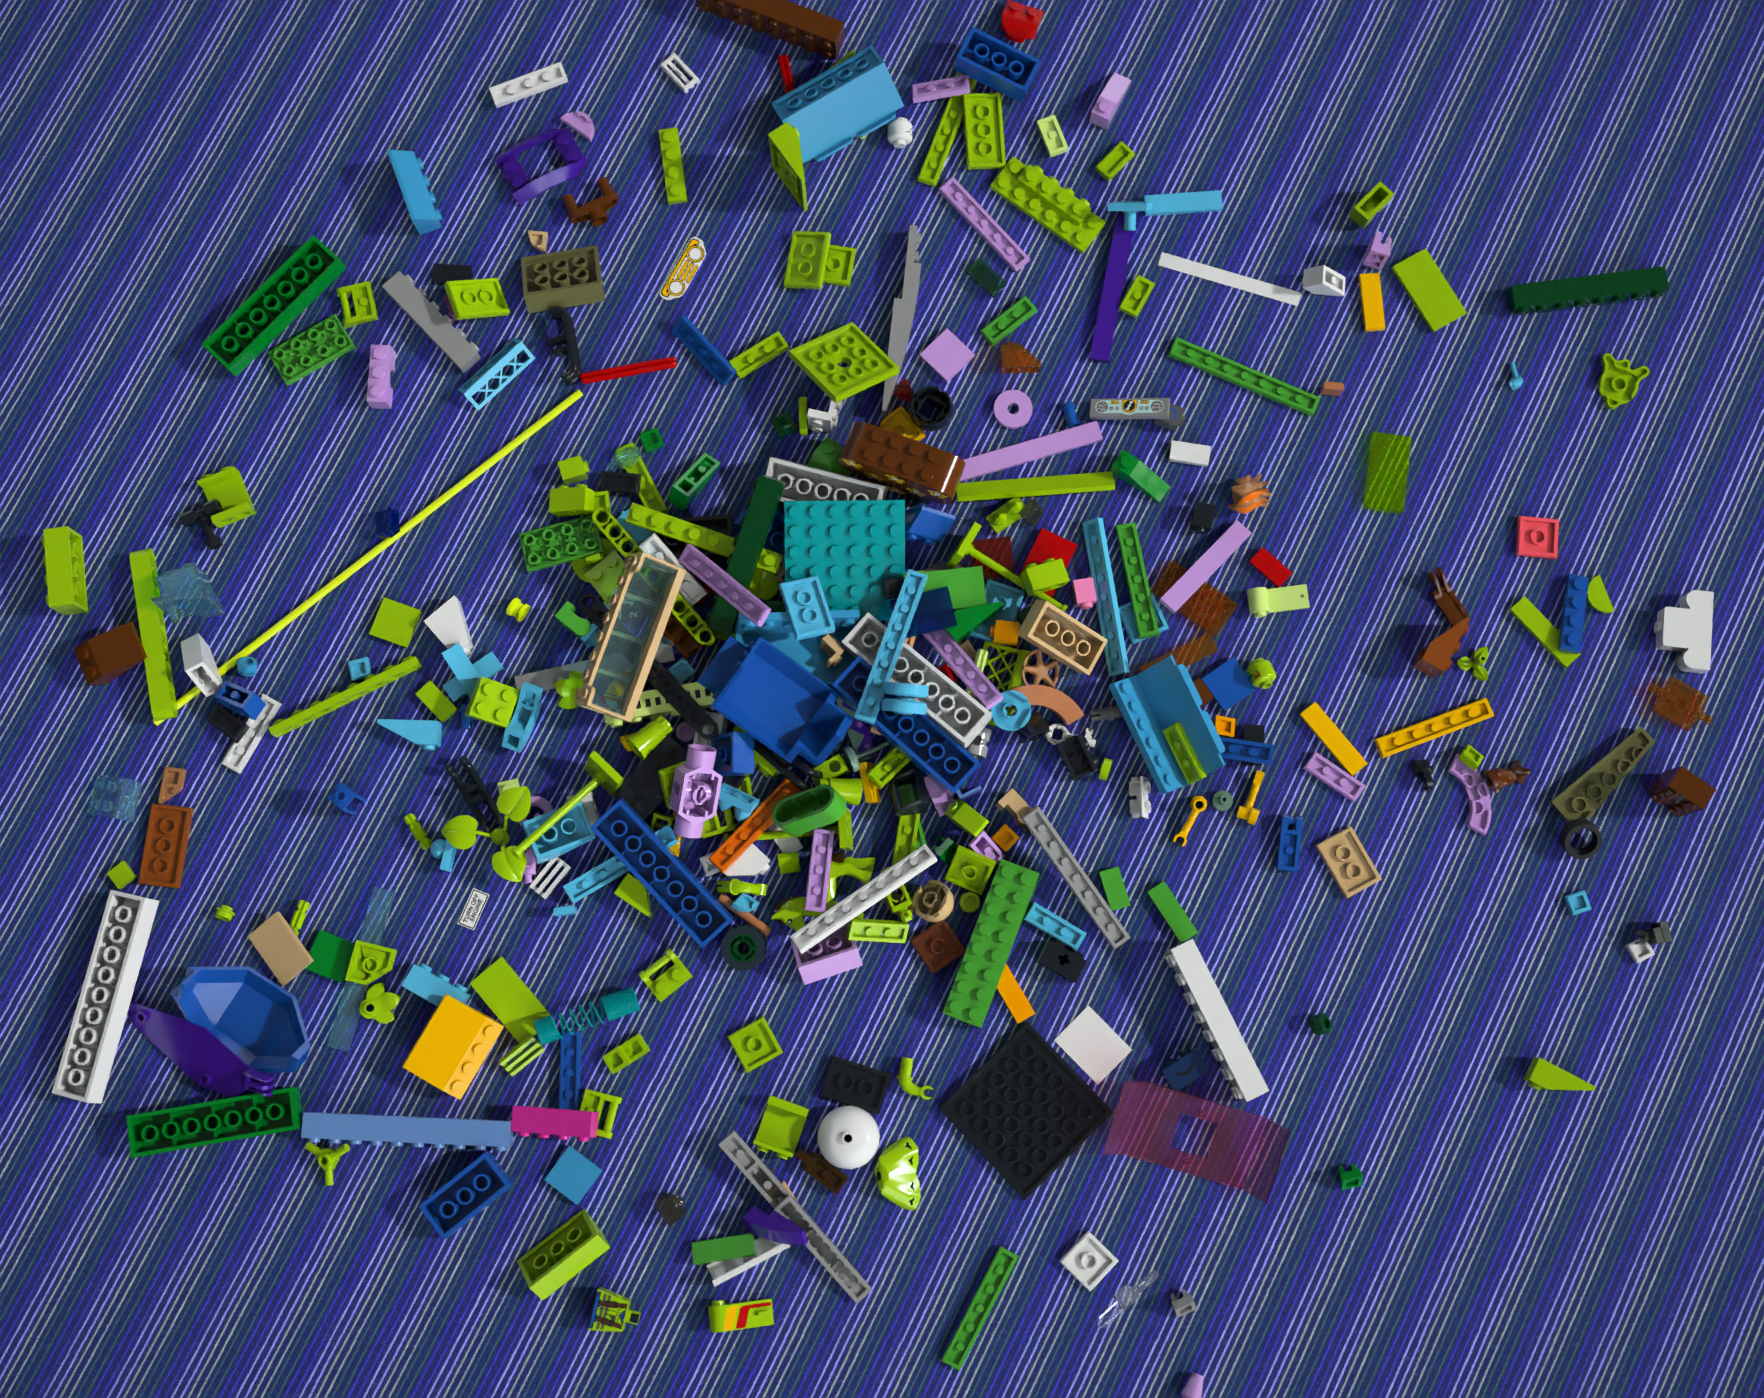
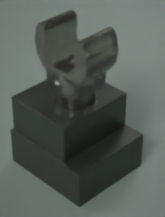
M1667 921L1650 924L1652 929L1645 931L1637 930L1632 933L1633 935L1639 934L1641 936V940L1635 942L1636 945L1645 944L1647 941L1650 945L1673 941Z

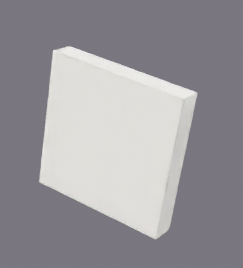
M1089 1231L1060 1259V1262L1089 1291L1119 1261Z

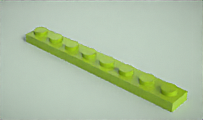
M633 502L625 520L626 523L686 544H692L694 547L728 558L730 553L733 554L735 549L733 537ZM763 548L756 568L777 575L783 555Z
M416 656L406 657L401 660L402 663L396 666L390 665L384 668L383 672L378 675H369L365 678V681L359 684L353 683L347 686V690L341 693H332L328 696V699L322 702L316 701L310 705V708L304 711L298 710L291 714L292 717L275 721L273 726L269 727L270 733L278 738L423 666Z

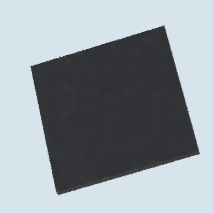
M1028 1022L939 1107L941 1112L1024 1200L1114 1113Z

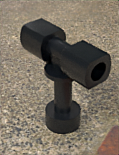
M213 499L202 504L203 508L197 511L192 509L180 515V519L186 527L196 523L203 526L208 538L205 541L208 550H214L223 546L220 536H215L210 524L212 521L210 516L223 511L219 500Z

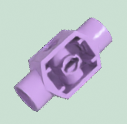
M689 744L685 763L675 769L669 807L676 812L673 833L678 836L700 838L704 821L716 816L722 776L713 770L717 749L703 744Z

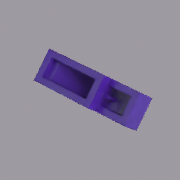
M753 1206L742 1217L748 1231L766 1240L789 1245H806L808 1243L804 1229L775 1210L766 1215Z

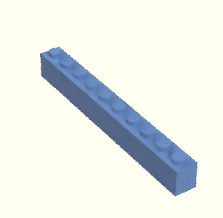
M303 1112L301 1138H308L307 1142L320 1143V1139H328V1143H341V1140H349V1144H362V1141H370V1145H382V1142H390V1146H403V1142L411 1143V1147H424V1143L432 1144V1148H444L445 1144H451L453 1149H465V1145H473L475 1150H486V1146H494L496 1151H507V1147L513 1146L514 1131H510L511 1121Z

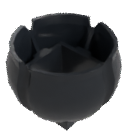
M926 386L918 390L914 394V398L909 402L910 419L915 426H921L924 431L934 432L941 430L947 426L948 420L953 416V402L945 391L940 392L939 387ZM927 402L941 410L935 422L920 414Z

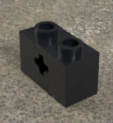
M1058 940L1054 942L1049 941L1038 964L1075 983L1087 960L1083 959L1084 955L1076 950L1070 952L1065 949L1066 945ZM1066 955L1068 964L1060 965L1058 957Z

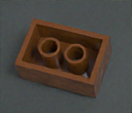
M1679 766L1660 773L1647 791V794L1651 796V800L1655 803L1663 804L1669 808L1668 811L1671 814L1681 817L1704 810L1717 789L1683 766Z

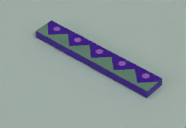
M837 697L838 707L854 718L856 712L840 697ZM854 718L847 729L853 751L855 754H859L874 746L866 723ZM876 752L858 759L859 763L877 758Z

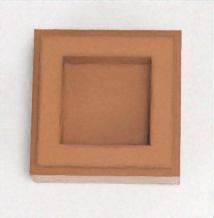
M1325 381L1320 389V394L1340 396L1344 391V384Z

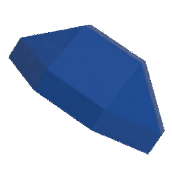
M249 966L187 967L185 976L170 992L187 1021L206 1027L252 1069L261 1072L294 1073L307 1060L311 1046L296 997Z

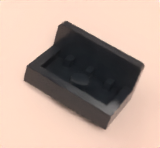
M1075 734L1055 744L1073 781L1091 772L1098 771L1096 767L1098 761L1093 754H1090L1087 748L1089 743L1085 736Z

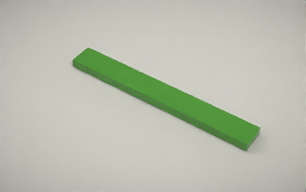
M1176 337L1168 355L1171 358L1311 417L1314 415L1321 399L1316 395Z

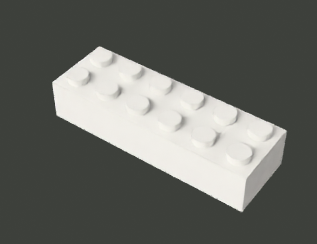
M770 457L766 473L767 476L786 482L780 499L782 502L885 500L889 487L776 457Z

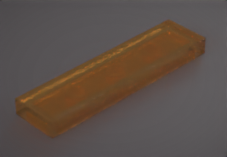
M1208 633L1139 667L1138 670L1141 673L1170 655L1173 656L1177 665L1183 664L1187 667L1218 652L1219 649L1211 634Z

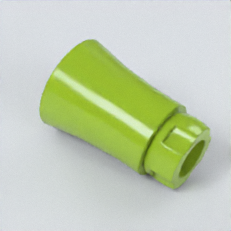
M660 715L625 740L631 750L640 759L645 760L650 752L673 729L670 723Z
M861 778L817 779L816 786L830 785L845 798L846 803L855 806L859 805L862 797Z

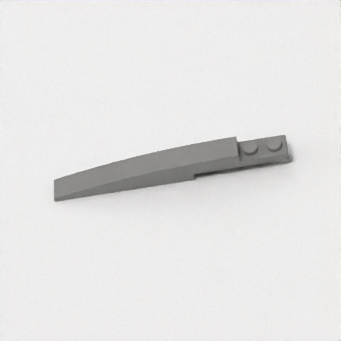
M910 225L902 299L894 298L888 357L900 369L899 374L885 380L882 416L885 417L905 359L919 291L921 263H918L919 251L915 250L916 245H920L921 233H917L918 226Z
M735 1130L718 1144L776 1212L804 1229L808 1240L806 1247L856 1304L873 1290ZM776 1186L779 1190L774 1192L773 1195L778 1201L777 1203L768 1194Z

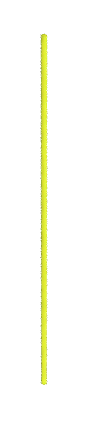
M578 389L219 667L220 676L237 665L238 659L247 657L581 398L583 396L582 392ZM197 685L176 701L177 710L202 692ZM152 719L153 723L156 726H158L164 721H155L154 719Z

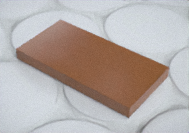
M151 804L138 884L180 889L193 808Z

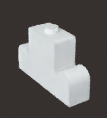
M1693 590L1680 598V608L1665 607L1657 613V621L1654 625L1656 648L1659 650L1681 652L1676 659V665L1681 671L1703 674L1710 670L1714 592Z

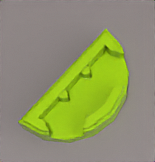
M1598 575L1591 579L1588 584L1586 601L1592 609L1594 608L1604 614L1613 613V606L1602 579Z

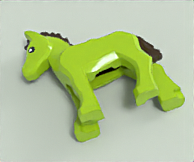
M839 851L837 854H834L832 852L826 911L839 903L835 902L836 879L840 876L848 875L858 879L864 886L871 880L876 858H844L845 853ZM801 895L790 896V898H783L782 901H779L771 919L778 921L779 925L784 923L797 932L805 926L803 916L819 917L823 912L805 911L806 897ZM862 912L855 918L863 919L864 912Z

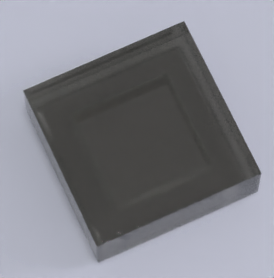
M1030 498L1019 515L1029 526L1034 527L1045 511L1035 500Z

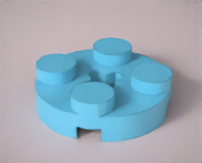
M1015 690L1002 692L1001 695L1004 699L991 708V716L994 723L1001 729L1017 731L1028 723L1031 717V705L1027 697L1021 692ZM1014 705L1017 713L1007 716L1006 707Z

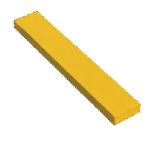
M1487 698L1377 738L1374 742L1381 759L1489 719L1494 714Z

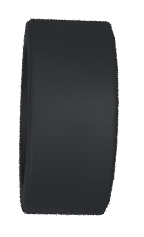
M1581 818L1571 820L1565 824L1559 836L1560 844L1568 855L1582 860L1595 855L1601 848L1603 841L1599 829L1591 821ZM1580 829L1590 830L1592 839L1587 846L1580 849H1574L1570 846L1569 841L1573 833Z

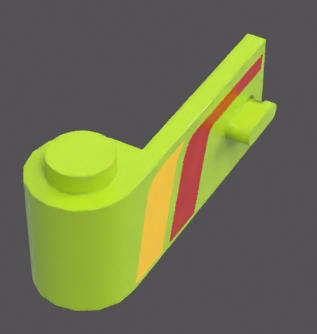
M771 1298L733 1304L724 1303V1300H714L712 1305L708 1306L711 1333L774 1325Z

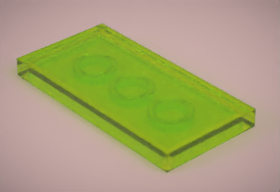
M1372 431L1363 509L1397 514L1404 513L1412 437Z

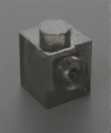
M665 1192L657 1199L658 1204L655 1208L669 1227L688 1213L683 1206L685 1201L679 1193L675 1195L672 1192L668 1195Z

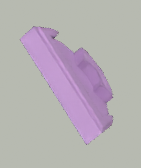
M581 111L569 114L567 112L560 117L561 122L590 142L592 141L595 128L587 114Z

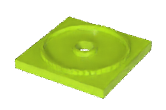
M853 322L789 350V357L835 403L899 374L900 369ZM839 363H847V364H849L850 366L844 368V367L838 366V364H839Z

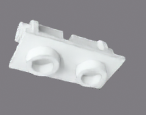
M1140 776V781L1139 777H1132L1129 782V796H1137V800H1130V814H1132V818H1140L1141 814V817L1148 819V813L1151 812V804L1148 801V793H1150L1151 786L1148 778Z

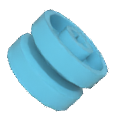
M884 681L883 692L896 696L895 699H883L881 710L893 711L894 714L926 715L927 704L915 701V697H928L929 686Z

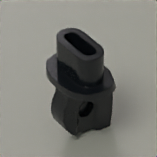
M1428 759L1414 762L1413 767L1415 771L1413 775L1421 778L1426 792L1432 791L1433 779L1430 773L1435 768L1430 766Z

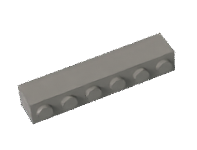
M398 271L382 287L443 353L465 373L481 359L478 354L479 348L472 341L468 343L465 339L467 337L460 328L455 329L452 326L454 322L446 314L443 316L439 312L441 309L434 301L430 303L426 299L428 295L422 288L419 287L417 289L413 285L415 282L408 274L404 276Z

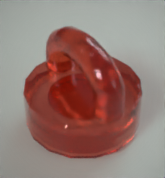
M903 379L900 384L895 386L893 393L897 398L909 401L912 399L914 391L911 389L909 381Z

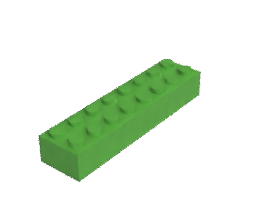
M1003 859L1000 860L943 1014L982 1029L1040 873Z

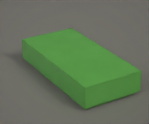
M1119 866L1099 872L1110 909L1115 911L1131 906Z

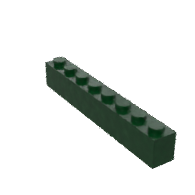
M1665 266L1511 285L1506 291L1510 314L1517 313L1518 316L1532 311L1543 313L1548 311V309L1560 311L1571 306L1582 308L1587 304L1599 306L1611 301L1613 303H1620L1626 299L1638 301L1650 296L1652 299L1659 298L1669 289Z
M765 474L760 475L759 478L756 477L752 488L755 489L753 497L750 496L746 504V508H748L747 514L742 516L739 527L742 529L740 534L735 536L733 546H735L734 552L729 554L726 565H728L726 573L747 590H749L786 485V482ZM716 592L713 603H715L714 609L710 610L706 621L709 622L707 627L730 636L734 633L739 611Z

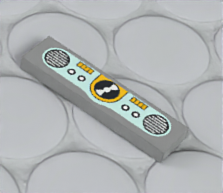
M1091 399L1090 419H1169L1170 399Z

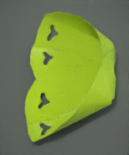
M910 1137L899 1139L886 1148L877 1160L875 1179L880 1194L890 1202L903 1209L915 1210L921 1198L920 1183L916 1175L919 1154L918 1147ZM907 1142L912 1149L905 1147ZM878 1171L881 1174L880 1180H878ZM915 1198L914 1201H912L913 1205L911 1206V1203L909 1201Z

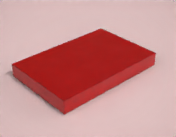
M1042 528L1018 577L1021 578L1020 574L1027 565L1032 563L1040 565L1043 564V561L1050 558L1055 560L1062 558L1066 569L1078 545ZM1056 589L1044 593L1052 598Z

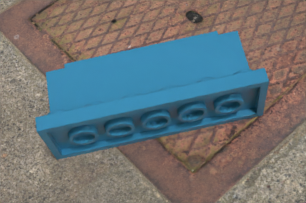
M872 45L771 102L782 123L784 124L788 121L791 127L795 126L798 130L803 163L812 158L816 162L827 158L851 144L854 137H863L895 119V111L904 106L884 61Z
M829 610L836 629L834 633H829V635L835 637L840 642L842 648V641L858 623L860 618L859 610ZM770 612L762 627L755 625L742 613L738 615L734 628L737 641L748 647L751 641L756 643L761 636L826 684H833L856 659L845 650L842 656L843 661L837 667L832 666L830 669H827L825 666L831 657L819 646L822 638L827 634L796 641L787 612Z
M1172 655L1136 676L1109 685L1113 697L1161 795L1188 785L1162 730L1177 722L1181 723L1206 775L1226 765L1221 756V753L1225 752V747L1208 712L1201 710L1202 699L1186 667L1183 664L1177 665Z

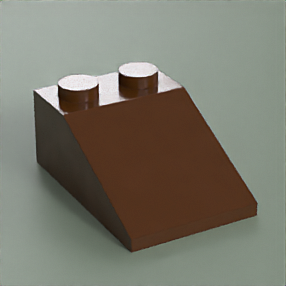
M128 622L93 637L74 649L88 685H106L147 658L133 622Z

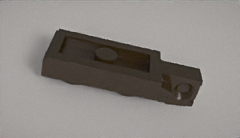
M801 1148L795 1153V1156L803 1161L800 1166L804 1168V1171L837 1195L848 1181L849 1177L830 1164L818 1153L811 1150L808 1154Z

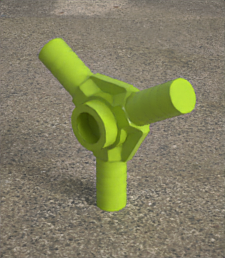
M308 1142L305 1149L317 1156L318 1163L324 1170L325 1185H333V1170L339 1161V1157L350 1151V1146L345 1143L336 1150L331 1148L320 1149L312 1142Z

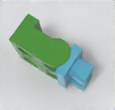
M567 601L555 615L556 619L579 638L585 646L596 648V637L600 629L594 623L591 625L588 620L578 617V611L574 605Z

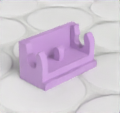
M1376 231L1368 244L1362 265L1381 270L1391 253L1389 252L1392 243L1391 237L1388 238L1387 244H1382L1380 242L1382 232Z

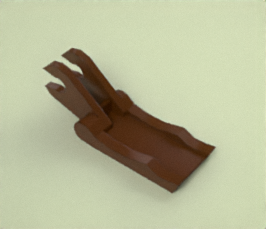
M1437 567L1434 570L1435 574L1432 571L1427 574L1434 588V591L1430 594L1450 626H1455L1458 622L1470 616L1454 594L1451 585L1447 583L1441 568Z

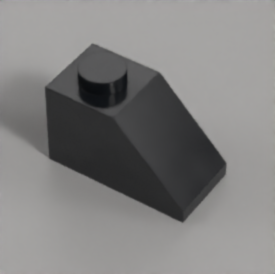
M1031 712L1028 723L1018 730L1021 744L1041 739L1050 732L1049 726L1039 712Z

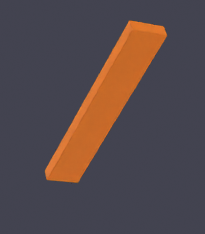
M786 778L708 860L724 874L773 823L772 812L776 804L786 797L803 792V790L797 788Z

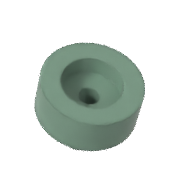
M1218 791L1212 797V805L1218 811H1226L1233 804V797L1227 791Z

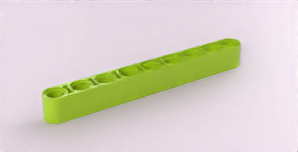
M602 507L597 508L593 512L592 519L625 559L630 554L643 552L639 548V544L611 512ZM602 513H606L607 520L602 523L599 522V516ZM619 528V536L612 537L613 529ZM627 543L633 544V549L630 552H625L624 550ZM644 565L640 568L638 574L659 597L666 577L659 569ZM657 572L659 574L658 580L651 582L650 575ZM678 592L671 612L699 644L705 647L712 646L716 642V634L707 627L708 624L681 593ZM679 602H683L685 605L684 610L681 612H677L675 608ZM692 617H696L698 620L695 627H690L688 624ZM705 632H709L711 635L708 642L701 640V636Z
M148 548L130 552L129 557L141 641L147 656L144 662L151 711L154 720L160 721L177 717L178 710L156 559L153 550Z

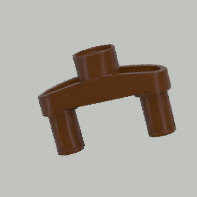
M602 177L596 182L603 196L581 207H578L572 194H566L562 197L571 223H581L590 220L593 226H600L607 222L608 216L606 212L618 203L619 197L616 191H613L606 177Z

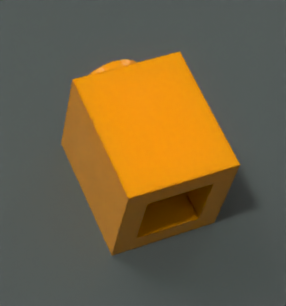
M996 620L995 625H991L990 637H993V643L1017 646V633L1020 622Z

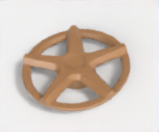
M1041 649L1031 651L1025 657L1021 668L1024 684L1029 685L1025 679L1024 671L1034 677L1032 685H1038L1041 680H1044L1049 687L1055 688L1059 677V661L1047 654L1052 661L1044 664L1041 652L1047 653ZM1036 653L1037 663L1033 666L1025 665L1029 657ZM1055 666V675L1052 681L1048 671Z

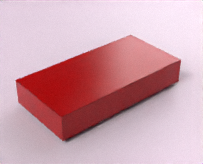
M1263 547L1249 561V564L1277 588H1280L1292 574L1288 568Z

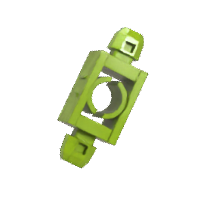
M887 867V868L883 869V870H882V873H883L884 871H886L887 869H889L890 867ZM903 884L897 888L903 892L901 898L903 903L898 904V900L892 899V892L886 897L894 914L900 911L901 914L899 915L902 921L906 923L913 920L912 912L908 910V907L913 906Z

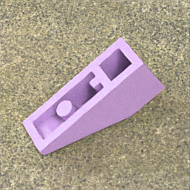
M1115 72L1113 73L1091 112L1089 122L1107 130L1131 83L1130 79Z

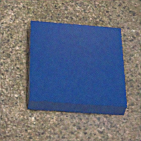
M1232 657L1201 679L1223 712L1257 690L1235 657Z

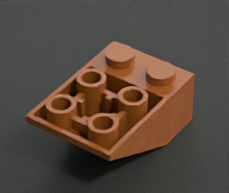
M1466 617L1422 648L1412 667L1432 678L1439 674L1442 675L1444 671H1447L1452 664V660H1450L1452 654H1456L1461 646L1459 642L1461 636H1465L1470 627L1468 625L1470 618Z

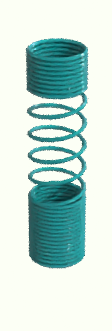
M631 986L599 998L603 1021L592 1001H589L592 1024L580 1004L579 1011L582 1028L572 1009L569 1008L572 1032L559 1011L562 1036L556 1028L552 1015L534 1020V1026L541 1045L559 1040V1037L563 1039L562 1020L569 1033L573 1035L572 1016L579 1029L584 1031L582 1011L589 1025L594 1028L592 1007L602 1024L605 1022L603 1006L609 1021L640 1011L633 987Z

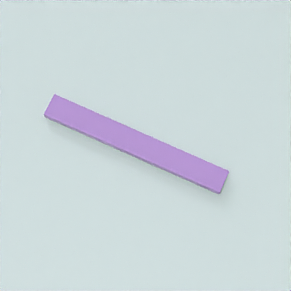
M1094 421L964 459L965 469L960 482L1100 442L1103 440L1098 422Z

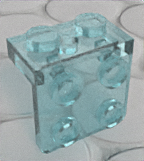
M98 775L94 782V790L89 803V814L133 822L142 782L121 777Z

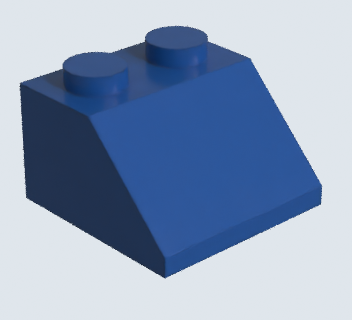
M926 506L905 510V539L910 541L919 540L922 541L923 545L933 546L934 543L943 540L955 521L956 516Z
M729 732L717 735L716 738L711 740V747L717 749L714 771L722 777L754 774L755 742L753 736L744 732Z

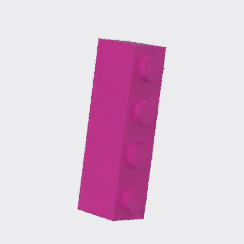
M513 1106L510 1131L518 1132L517 1136L529 1137L530 1133H537L538 1138H550L551 1134L557 1135V1139L569 1140L570 1136H575L577 1141H589V1138L597 1137L599 1112Z

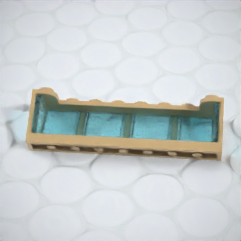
M644 552L630 554L624 561L623 566L625 569L623 575L621 574L617 580L618 588L616 594L614 593L610 599V610L603 618V629L596 637V648L590 653L589 667L583 672L582 686L578 688L575 694V705L623 722L632 721L686 570Z

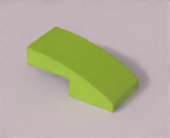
M639 1033L602 1058L611 1073L615 1074L651 1050Z

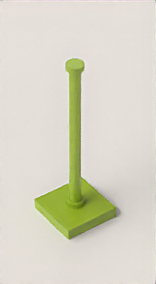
M974 522L961 539L946 567L954 569L964 555L969 554L1025 590L1022 578L973 548L974 545L971 543L982 527ZM1044 592L1033 595L1040 600L1048 601L1063 612H1065L1068 606L1066 604L1062 605Z
M596 751L591 753L588 757L585 771L593 779L517 847L511 848V853L519 859L522 856L521 853L599 784L614 798L615 796L612 794L621 786L623 778Z
M846 807L844 814L838 820L837 826H831L825 830L835 831L834 834L839 836L841 849L844 851H854L851 810ZM783 830L766 831L757 840L813 836L814 830L797 836H790ZM724 833V842L730 837L729 833Z

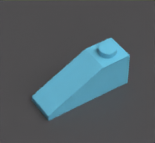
M377 719L379 725L422 747V750L434 751L435 747H441L442 723L439 721Z

